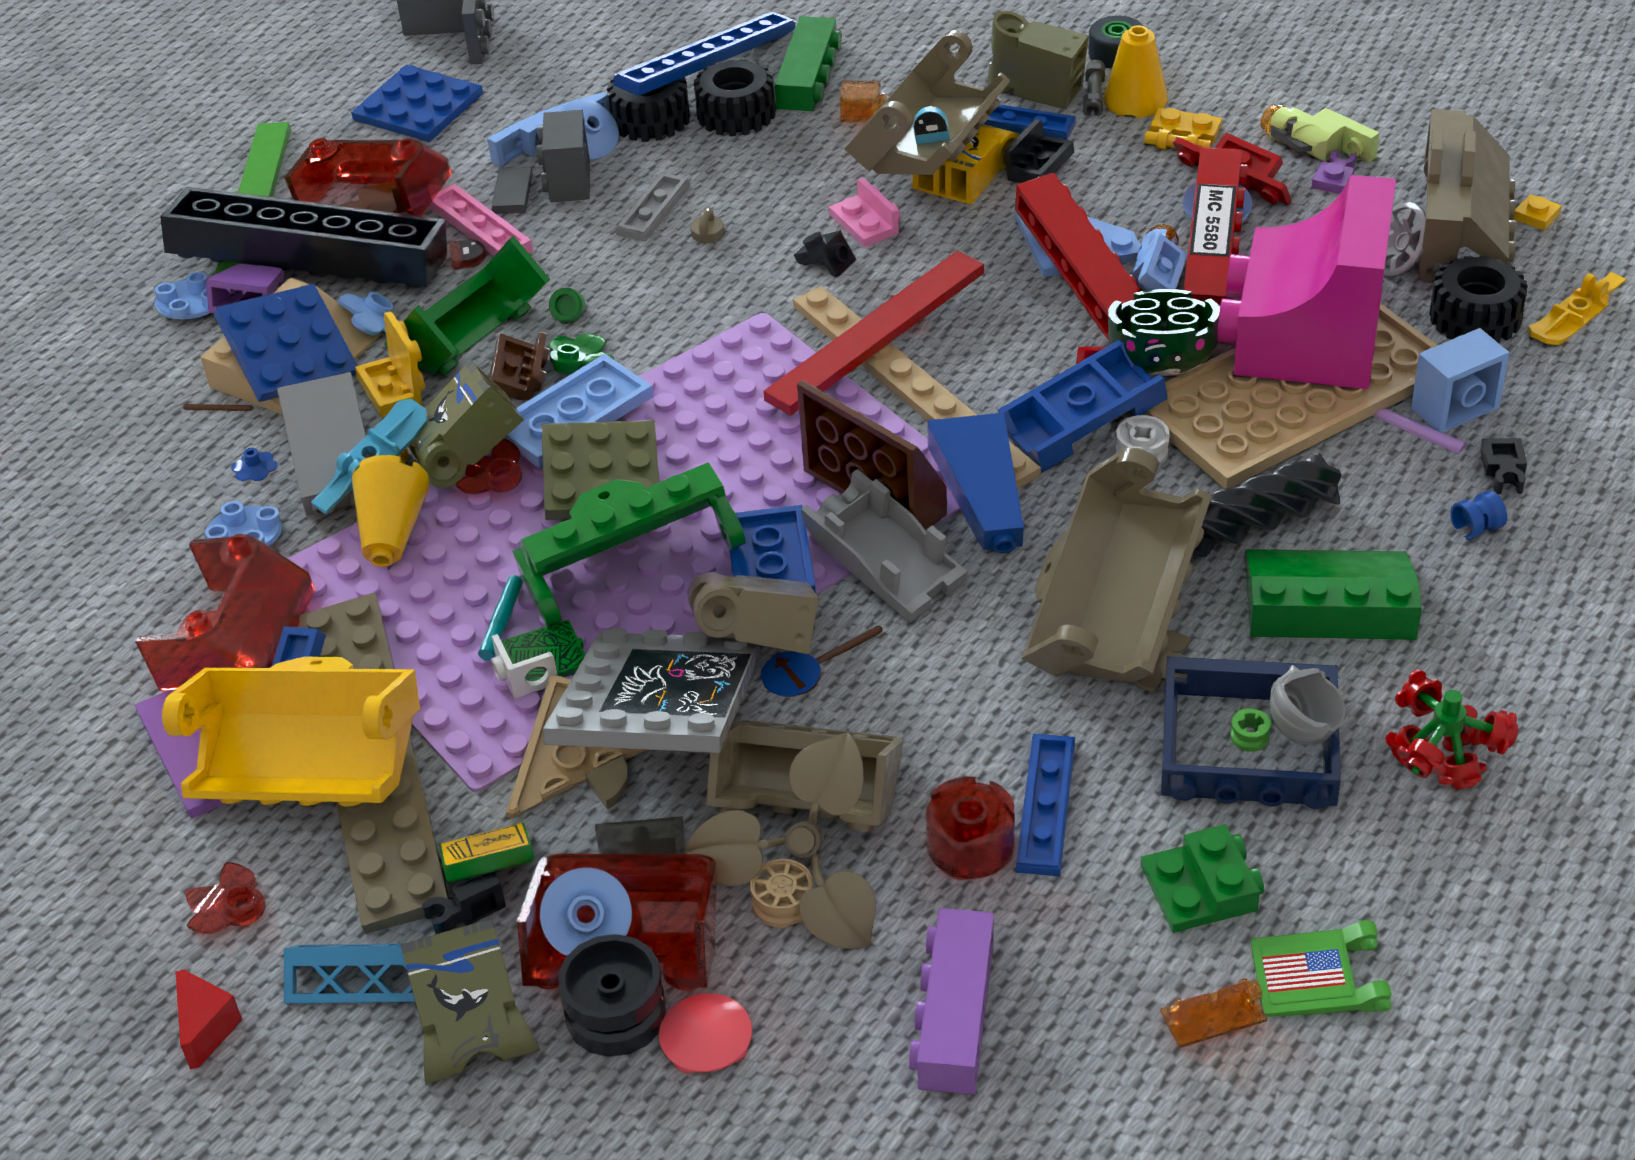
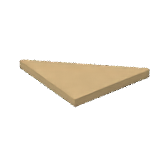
M550 674L508 804L506 817L514 818L586 781L585 774L621 756L627 760L645 751V749L544 745L543 728L571 681L570 678Z

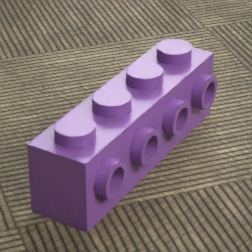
M939 908L936 926H928L926 954H932L931 964L923 963L920 983L921 991L927 992L926 1001H917L915 1012V1030H921L920 1041H911L909 1054V1069L917 1070L918 1089L976 1094L994 947V913Z

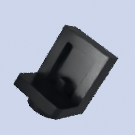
M841 230L823 235L820 232L809 235L802 242L804 246L794 254L797 262L802 265L824 262L830 274L839 277L856 260Z

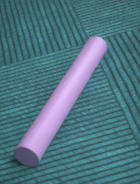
M1385 408L1372 415L1457 454H1460L1467 446V443Z

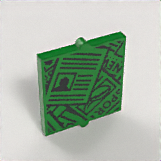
M569 620L502 640V644L512 664L551 652L555 659L557 675L561 677L575 674L585 657L583 639L577 638ZM535 667L526 674L525 680H539L545 675L547 669L545 667Z

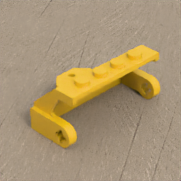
M300 657L277 663L271 668H204L167 696L162 708V723L164 730L170 736H191L201 728L197 768L181 783L183 799H220V802L224 804L238 803L243 800H259V803L264 805L276 804L282 801H298L300 805L304 806L316 805L321 802H338L340 806L349 807L361 804L362 802L382 803L399 786L413 716L420 710L415 669H353V664L343 657Z

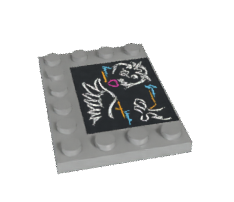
M611 628L599 632L543 728L544 745L720 753L760 655V645L736 641V639L729 637H708L704 632H688L683 636L667 635V632L662 630H649L643 634L627 633L624 629Z

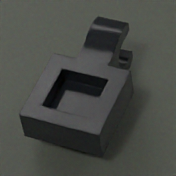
M494 871L471 879L453 889V899L434 897L422 904L426 919L442 915L431 920L435 934L450 931L454 926L464 922L465 926L470 925L506 908L501 882Z

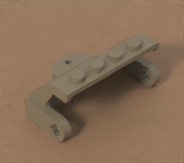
M951 30L938 41L910 72L891 96L860 129L858 134L845 147V150L869 172L873 170L877 174L933 175L948 158L953 162L966 148V145L977 134V130L988 120L989 115L1001 103L997 97L1010 80L1003 73H999L986 88L956 81L954 73L969 58L973 46L970 38L965 33ZM957 43L960 46L959 50L955 53L951 52V46ZM929 106L941 109L948 120L950 140L916 145L913 125L917 112Z
M1431 109L1424 158V174L1428 180L1426 221L1422 244L1424 251L1419 261V276L1421 280L1427 283H1434L1436 272L1433 271L1434 264H1442L1441 266L1450 264L1451 260L1458 258L1459 249L1462 247H1468L1477 254L1486 256L1489 259L1496 258L1502 260V263L1508 264V262L1513 263L1515 254V241H1513L1515 220L1513 219L1516 203L1513 199L1516 180L1510 179V155L1473 115H1466V111Z
M1124 448L1088 471L1068 529L1061 533L1048 552L1035 586L1037 602L1041 603L1021 659L1055 676L1070 672L1082 676L1133 683L1153 674L1158 656L1162 654L1168 644L1169 635L1166 632L1170 620L1174 618L1181 604L1178 596L1182 584L1186 582L1192 571L1193 566L1190 560L1193 551L1199 545L1204 535V529L1201 527L1212 495L1202 489H1195L1183 497L1145 489L1144 486L1154 480L1159 461L1153 454L1139 448Z

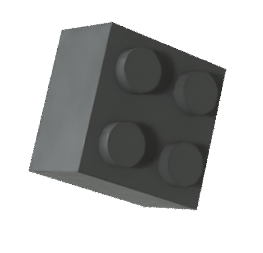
M583 109L543 113V126L537 127L539 145H537L538 164L543 166V173H541L543 193L549 192L550 202L590 199V156Z

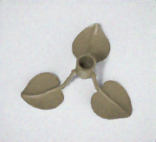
M842 733L807 746L797 754L790 767L789 778L793 792L799 799L813 802L810 807L808 820L792 825L785 836L759 840L761 825L756 816L740 810L725 811L711 817L696 829L686 846V854L709 878L726 886L743 885L750 882L760 872L763 865V855L760 848L786 845L787 850L792 855L799 858L809 857L814 880L818 887L806 891L800 898L799 908L802 921L813 935L830 945L846 949H861L870 945L872 938V928L876 914V899L872 887L860 874L845 870L834 872L825 881L822 877L819 863L820 856L817 853L824 842V833L817 824V814L820 806L831 815H843L858 802L863 789L864 770L859 748L849 733Z

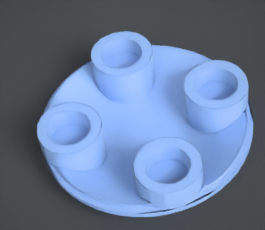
M193 272L186 279L157 285L155 287V307L157 311L173 319H193L209 314L206 289L207 274Z
M239 501L227 502L221 507V514L216 516L207 526L205 531L206 542L214 551L230 556H243L262 551L271 546L282 532V522L278 509L273 506H243Z

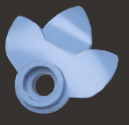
M370 292L367 297L362 298L353 294H344L339 297L338 304L353 314L352 323L359 331L372 336L378 335L382 330L386 332L384 313L392 311L393 304L385 296L376 292Z

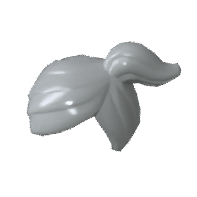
M1292 665L1272 685L1270 715L1277 729L1288 739L1302 745H1315L1327 740L1340 727L1345 717V703L1340 691L1325 678V672L1318 668L1299 670Z

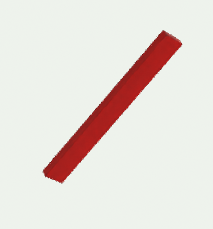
M957 250L763 391L764 401L792 416L799 410L798 382L804 380L824 392L983 275L984 263Z

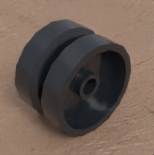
M619 934L597 936L579 944L565 957L558 973L559 993L564 1007L566 1026L576 1044L590 1053L612 1057L631 1054L647 1046L659 1034L660 1024L666 1014V1002L659 961L649 946L636 938Z

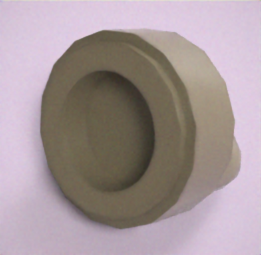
M705 208L701 216L692 221L690 225L691 236L700 243L716 242L724 235V223L722 219L714 216L712 208Z

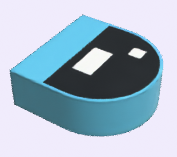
M929 106L917 112L913 125L916 145L950 140L948 120L941 109Z

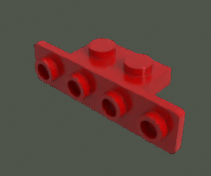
M1225 133L1215 148L1242 150L1241 164H1248L1246 185L1242 186L1247 191L1252 189L1259 192V195L1271 204H1276L1279 201L1289 205L1292 200L1287 186L1273 179L1283 165L1281 156L1229 133ZM1177 136L1173 141L1178 154L1177 158L1189 167H1194L1195 164L1199 165L1201 147Z

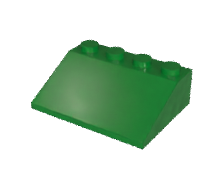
M1245 549L1250 637L1417 640L1422 606L1418 578L1406 551Z

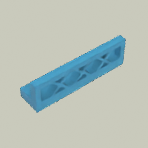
M404 943L318 944L284 948V1003L415 1002L411 984L404 992H394L381 979L393 965H403L406 968L401 944ZM368 965L384 966L375 973ZM296 966H312L325 981L313 993H297ZM324 966L338 967L331 974ZM347 966H358L370 978L359 992H349L336 979ZM376 984L383 992L368 991ZM331 985L337 992L323 991Z

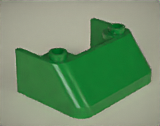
M515 236L511 237L483 269L424 311L418 305L403 321L407 328L409 339L411 341L416 340L422 356V360L417 362L419 369L431 375H435L437 372H440L442 376L446 375L459 364L456 359L458 356L511 316L517 321L532 308L529 302L550 281V278Z

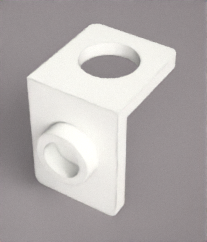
M498 634L492 636L496 657L491 658L495 675L499 682L506 680L514 699L546 688L550 674L557 675L555 659L551 652L512 664ZM535 667H545L547 669L541 679L536 681L525 680L526 674Z

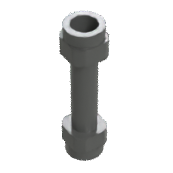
M1091 60L1086 66L1085 81L1088 82V93L1084 96L1083 113L1085 116H1091V111L1094 109V116H1100L1103 112V96L1100 94L1101 82L1105 81V64L1100 60Z

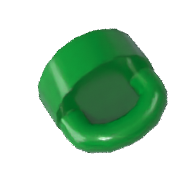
M572 288L556 290L549 300L551 315L556 320L564 323H571L580 319L587 310L583 296L579 291Z

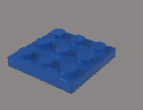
M405 65L356 107L351 114L354 121L430 142L483 94L482 85L463 79L431 72L413 65Z
M315 284L216 307L214 317L258 402L279 397L277 390L279 387L351 372L352 376L356 375L355 366L358 365Z

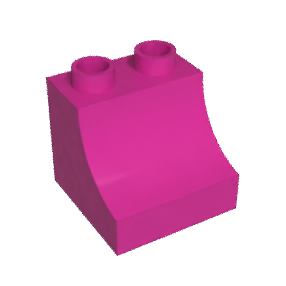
M1350 175L1347 184L1337 199L1320 213L1291 225L1255 227L1250 256L1231 254L1227 275L1226 298L1241 300L1222 298L1217 333L1218 343L1236 345L1233 375L1369 389L1396 179Z

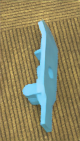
M411 398L397 401L386 417L374 429L370 428L368 435L349 453L343 452L339 455L336 461L337 469L335 476L327 487L311 501L312 505L327 515L349 492L353 491L352 473L354 469L357 470L359 468V463L365 459L364 455L373 453L375 456H398L415 440L419 432L428 421L427 410Z

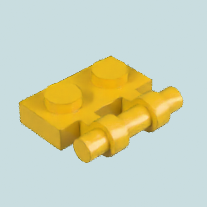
M1158 108L1150 125V131L1145 133L1144 144L1156 145V149L1166 150L1167 147L1175 148L1173 141L1178 136L1200 147L1211 148L1221 129L1222 118L1211 116L1207 113L1196 114L1179 111L1175 108Z

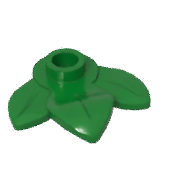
M581 334L575 339L559 336L554 338L549 344L551 352L550 361L553 364V369L561 374H572L582 368V365L589 364L603 354H606L613 360L614 357L602 352L605 346V339L597 334Z

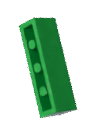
M799 17L775 82L776 109L814 111L816 103L823 101L824 84L829 83L830 67L835 66L836 50H840L842 43V33L837 31L836 18Z

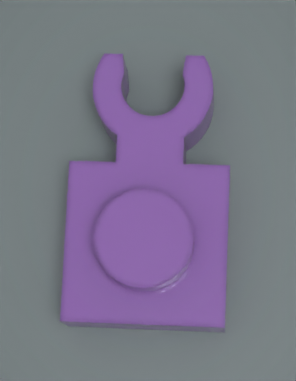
M1333 150L1330 154L1329 163L1321 162L1312 179L1311 188L1340 194L1347 184L1350 175H1354L1356 154L1351 153L1348 159H1339V150Z

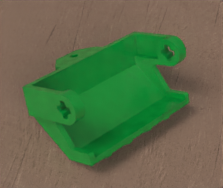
M707 462L681 474L674 475L647 488H644L643 484L639 482L620 479L613 480L582 493L569 512L571 519L521 539L518 542L519 548L512 552L522 580L547 627L562 621L554 597L543 577L544 575L711 506L721 535L730 550L746 544L741 524L725 498L724 486L710 463Z

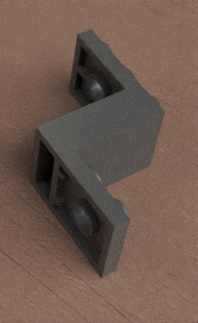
M397 0L404 36L465 32L470 65L483 64L484 54H489L490 52L489 38L492 37L491 21H494L492 3H487V0Z

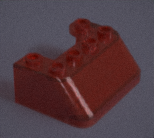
M553 854L544 857L537 863L517 919L523 986H538L541 989L547 990L559 987L558 973L566 955L557 951L549 943L542 930L540 922L541 902L548 887L562 874L577 868H595L614 876L625 888L632 908L631 924L626 936L636 938L649 946L659 963H664V980L683 991L707 988L715 952L717 873L716 862L713 858L702 854ZM583 906L577 912V918L582 923H590L595 917L594 910L589 906Z

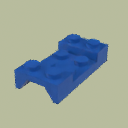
M1117 340L997 411L998 413L1004 412L1008 437L1026 456L1041 467V472H1044L1074 454L1072 443L1129 410L1135 416L1141 415L1164 402L1168 397L1164 377L1159 374L1152 379L1141 367L1134 365L1125 351L1124 344Z

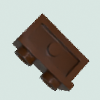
M539 331L534 344L501 333L499 334L495 344L489 378L508 397L517 400H530L534 390H541L546 371L541 368H544L550 352V348L545 346L547 333Z

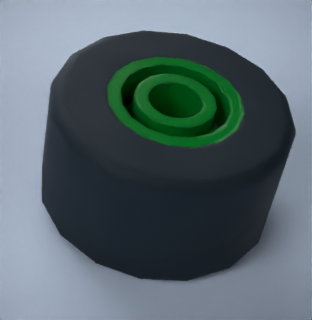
M1121 15L1107 16L1097 20L1089 29V58L1091 60H1100L1105 64V68L1112 69L1122 34L1133 26L1144 25L1134 18Z

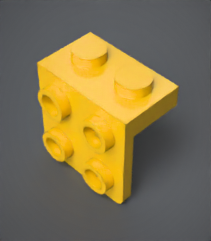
M391 311L384 313L389 357L355 366L356 377L381 418L386 417L396 402L411 398L422 406L421 391L425 390V382L417 362L422 360L419 345L416 340L411 341L409 339L404 322L398 321Z

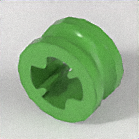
M1254 708L1239 710L1234 714L1230 734L1233 744L1239 749L1249 752L1259 751L1266 747L1270 740L1271 720L1268 715ZM1248 728H1254L1253 732H1248Z

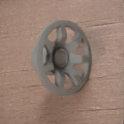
M1400 203L1392 208L1390 227L1394 232L1392 235H1389V248L1386 254V261L1391 258V270H1384V276L1397 277L1407 272L1414 265L1419 266L1420 256L1424 251L1422 244L1426 213L1415 203ZM1408 209L1405 215L1403 216L1402 225L1398 217L1396 216V213ZM1415 213L1420 220V225L1417 226L1413 225Z

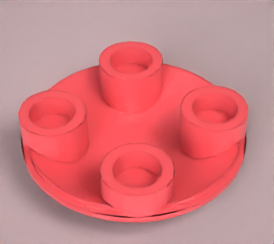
M714 993L697 994L679 1001L665 1014L659 1028V1042L663 1053L675 1064L676 1069L683 1073L713 1072L742 1060L748 1052V1046L752 1038V1024L747 1011L735 1000Z

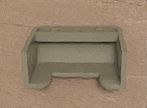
M736 721L731 724L721 752L710 753L706 806L719 807V813L730 810L745 811V809L754 808L757 804L771 805L770 811L782 814L796 813V808L810 810L813 802L799 799L792 790L789 773L793 760L801 750L813 743L842 733H849L859 748L863 762L864 782L861 796L854 807L845 814L840 815V817L827 813L821 806L817 817L825 819H836L839 817L841 820L848 822V829L873 831L874 826H880L891 815L902 758L903 739L888 735L763 721Z

